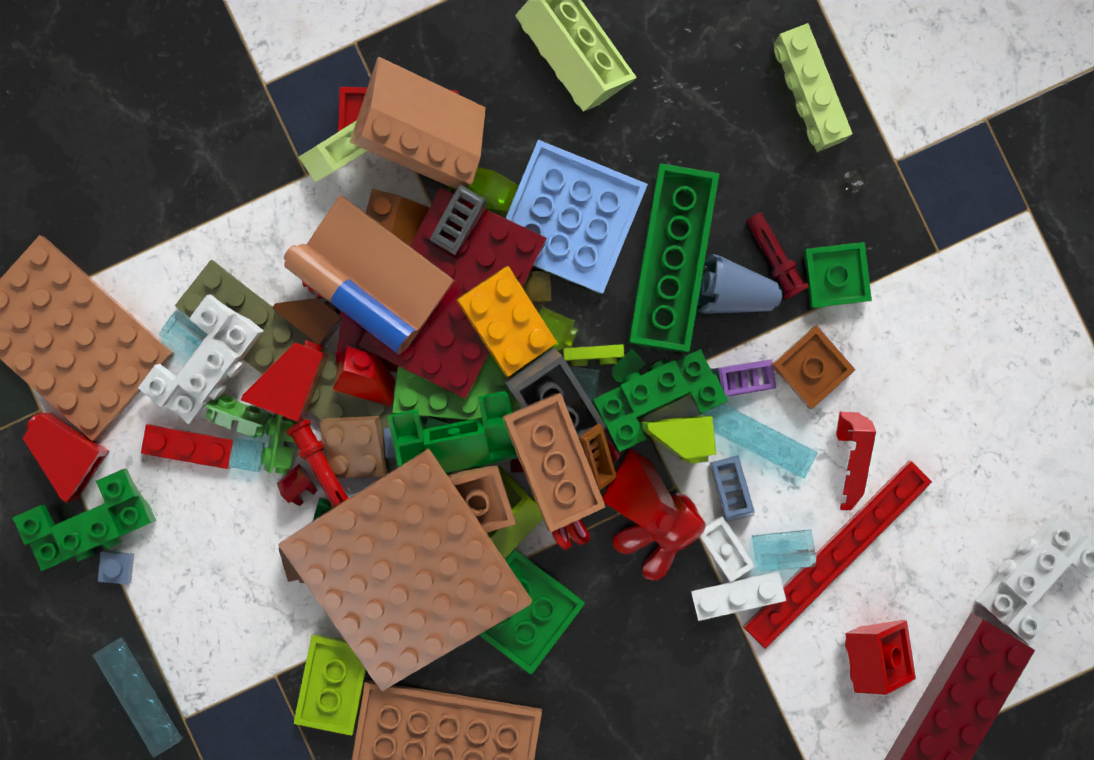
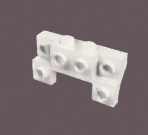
M206 295L189 318L208 335L179 374L175 376L161 364L154 365L138 387L139 390L160 407L166 405L188 424L195 422L206 409L205 405L211 399L215 401L226 390L225 382L229 377L233 378L239 373L244 365L241 361L264 332L250 319L234 312L212 295Z
M1054 513L1032 537H1028L1019 545V552L1000 566L999 574L975 599L982 608L1029 646L1050 624L1032 607L1063 572L1072 565L1085 578L1091 579L1094 575V541L1088 536L1082 535L1061 515Z

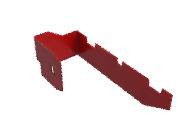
M839 412L836 429L838 441L856 442L855 450H850L847 467L850 475H846L843 495H847L846 503H841L840 510H852L865 494L876 429L868 417L858 412Z

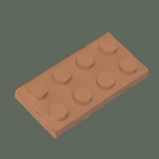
M561 393L552 395L502 417L547 531L553 532L606 507Z

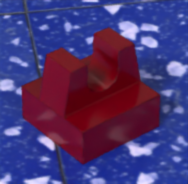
M300 464L277 482L281 497L288 503L293 502L299 507L304 503L300 495L304 490H308L312 495L317 492L315 484Z

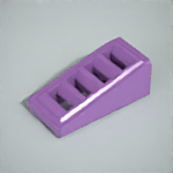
M772 359L711 369L713 375L716 374L726 397L776 389L774 369L771 366L773 363ZM761 367L764 384L761 385L759 383V376L757 368ZM747 369H749L752 386L748 385V378L746 372ZM734 371H737L740 388L736 387Z

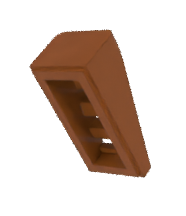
M597 424L580 436L579 440L600 491L617 476L603 426Z

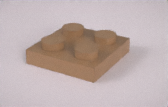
M380 416L324 418L320 421L326 459L337 478L384 477L389 473Z

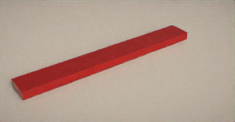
M908 461L783 585L786 601L762 606L743 625V628L766 649L932 481L912 461Z

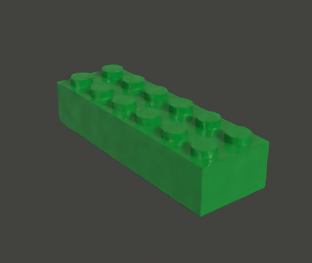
M659 164L656 171L627 344L679 353H688L690 351L719 173Z

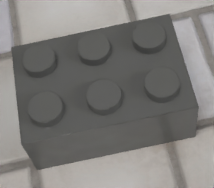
M551 347L512 375L503 379L521 408L561 393L578 438L597 424H601L603 430L607 428L565 359L554 347Z

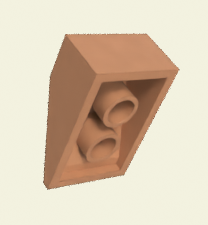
M498 465L447 474L486 533L516 524Z

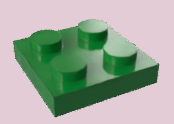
M865 242L803 250L807 284L809 285L810 309L872 301Z

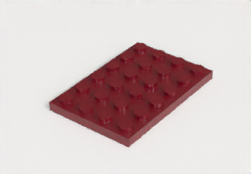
M440 188L410 247L454 279V283L404 352L399 355L367 330L359 347L467 400L490 352L456 300L506 266H509L522 288H524L547 242V238L485 209L455 256L429 240L454 196L453 193ZM466 200L462 202L464 206L473 210V204ZM458 210L455 215L467 221L468 216ZM452 221L449 222L448 225L461 232L462 227ZM445 231L441 235L453 243L457 239Z

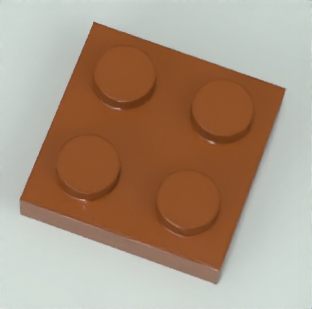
M817 325L813 326L771 364L773 369L809 409H813L856 370Z

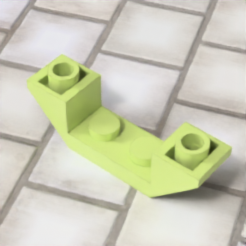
M356 121L299 156V159L315 182L367 151L349 143Z

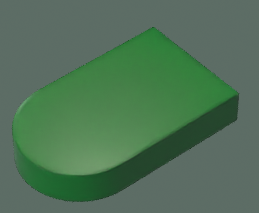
M631 349L612 367V377L617 382H624L623 379L638 372L646 363Z

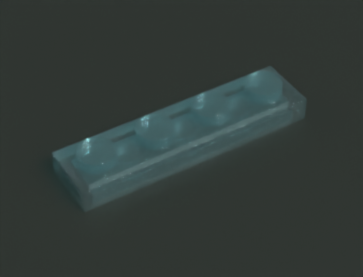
M721 404L702 415L712 416L714 433L805 479L818 454L813 449L726 404Z
M121 637L93 654L153 758L182 740L181 735L124 639Z

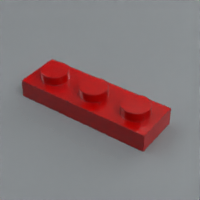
M146 424L140 454L231 469L236 440Z

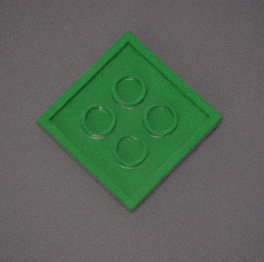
M515 548L505 561L532 599L531 604L479 635L532 675L585 605V601Z

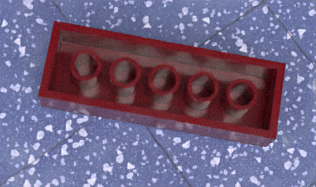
M970 613L884 760H971L1035 650L983 618Z

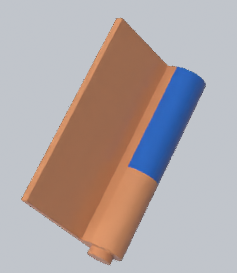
M339 195L307 244L293 245L284 255V267L398 355L404 352L412 343L455 281L342 195Z

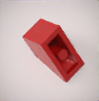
M348 346L337 366L333 390L390 407L393 400L395 379L377 355Z

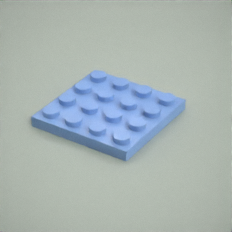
M538 140L506 219L547 238V242L534 267L603 295L648 184Z

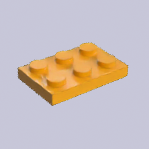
M509 266L504 267L456 300L507 377L557 343Z

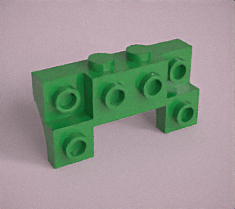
M701 349L667 363L666 359L658 361L650 366L651 371L643 375L635 372L623 379L624 384H621L620 387L593 399V403L607 426V430L619 453L647 440L638 419L677 402L688 395L691 396L700 415L728 402L716 374L713 375Z
M508 391L478 397L482 418L423 429L418 409L388 415V424L393 439L397 466L400 467L428 448L446 474L467 468L476 469L487 464L518 458L502 418L513 413Z
M127 468L96 480L104 499V504L55 525L45 505H40L13 517L24 545L30 544L41 571L52 568L74 557L77 562L95 555L93 549L103 545L104 550L122 543L120 537L156 522L150 505L137 489Z

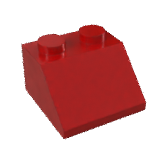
M907 620L860 626L845 633V648L849 656L850 679L853 682L854 693L887 695L916 679Z

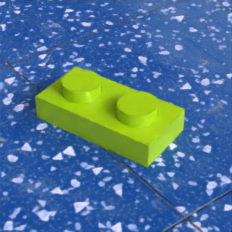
M623 345L565 348L563 349V356L566 362L570 361V367L588 366V360L600 359V365L617 364V358L624 357Z

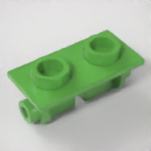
M221 395L215 401L211 399L205 405V408H208L206 418H209L211 423L231 429L234 420L238 421L236 432L252 438L257 436L262 438L264 436L266 427L263 425L272 416L271 413L263 411L260 407L243 404L228 395Z
M276 413L267 422L266 435L270 437L268 447H264L262 451L261 465H265L264 470L268 473H272L273 467H276L275 473L287 474L288 469L292 467L294 448L284 447V441L294 443L295 441L292 436L287 435L286 431L299 422L287 417L282 419V416Z

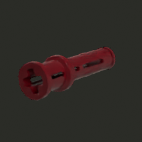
M760 212L746 220V224L750 227L760 248L773 268L771 271L772 277L777 278L785 292V300L809 288L807 283H803L795 269L797 266L795 261L792 259L788 260L776 236L765 220L763 213ZM761 231L764 232V234H765L766 238L768 239L770 245L772 246L774 252L771 250L769 244L767 243V241H766V239H765V237L763 236V234H762ZM786 275L789 276V278H790V280H791V282L793 283L794 286H792V284L790 283V281H789V279H788V277H787Z

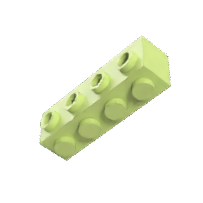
M807 23L781 33L774 43V53L778 62L783 66L787 86L793 91L797 111L805 121L807 135L811 144L819 152L844 142L853 133L809 24Z

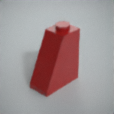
M305 340L304 345L294 343L242 395L241 401L297 422L303 421L329 354L321 352L322 345Z
M38 413L27 423V432L23 436V440L60 498L65 502L77 501L110 450L96 441H91L85 434L54 414Z
M629 449L616 472L617 478L609 484L602 499L605 504L641 527L665 538L673 526L679 510L652 461Z

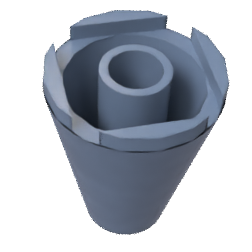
M711 254L705 259L704 266L708 267L705 275L702 274L697 306H701V309L698 310L699 313L772 311L775 306L777 307L780 304L782 291L779 289L777 282L719 255Z

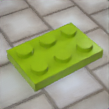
M315 633L311 635L294 724L353 735L367 670L344 639Z

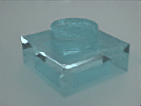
M235 437L228 467L260 472L262 451L266 443Z

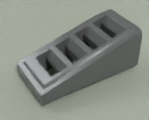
M460 185L429 240L456 256L487 208L486 200ZM466 200L473 204V210L464 206L462 202ZM457 210L468 216L467 221L455 215ZM452 221L462 227L461 232L448 225L449 222ZM445 231L457 238L455 243L441 236L442 233Z

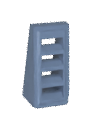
M739 455L710 462L718 498L726 522L753 516L755 511ZM735 467L736 472L722 476L719 475L720 470ZM734 479L739 481L738 484L727 487L722 485V482ZM741 490V496L726 499L725 494ZM743 502L745 504L744 508L729 510L731 505Z

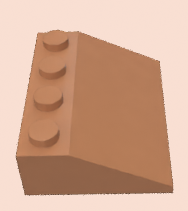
M378 57L349 143L457 190L460 185L467 187L473 183L481 157L486 107Z

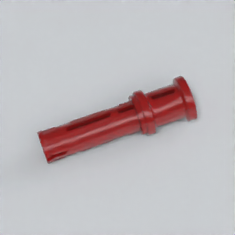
M306 419L290 427L286 433L288 436H292L300 450L298 453L299 457L307 460L331 503V507L334 508L349 499V497L346 495L322 452L324 444L322 441L317 440L310 427L312 424L310 419Z

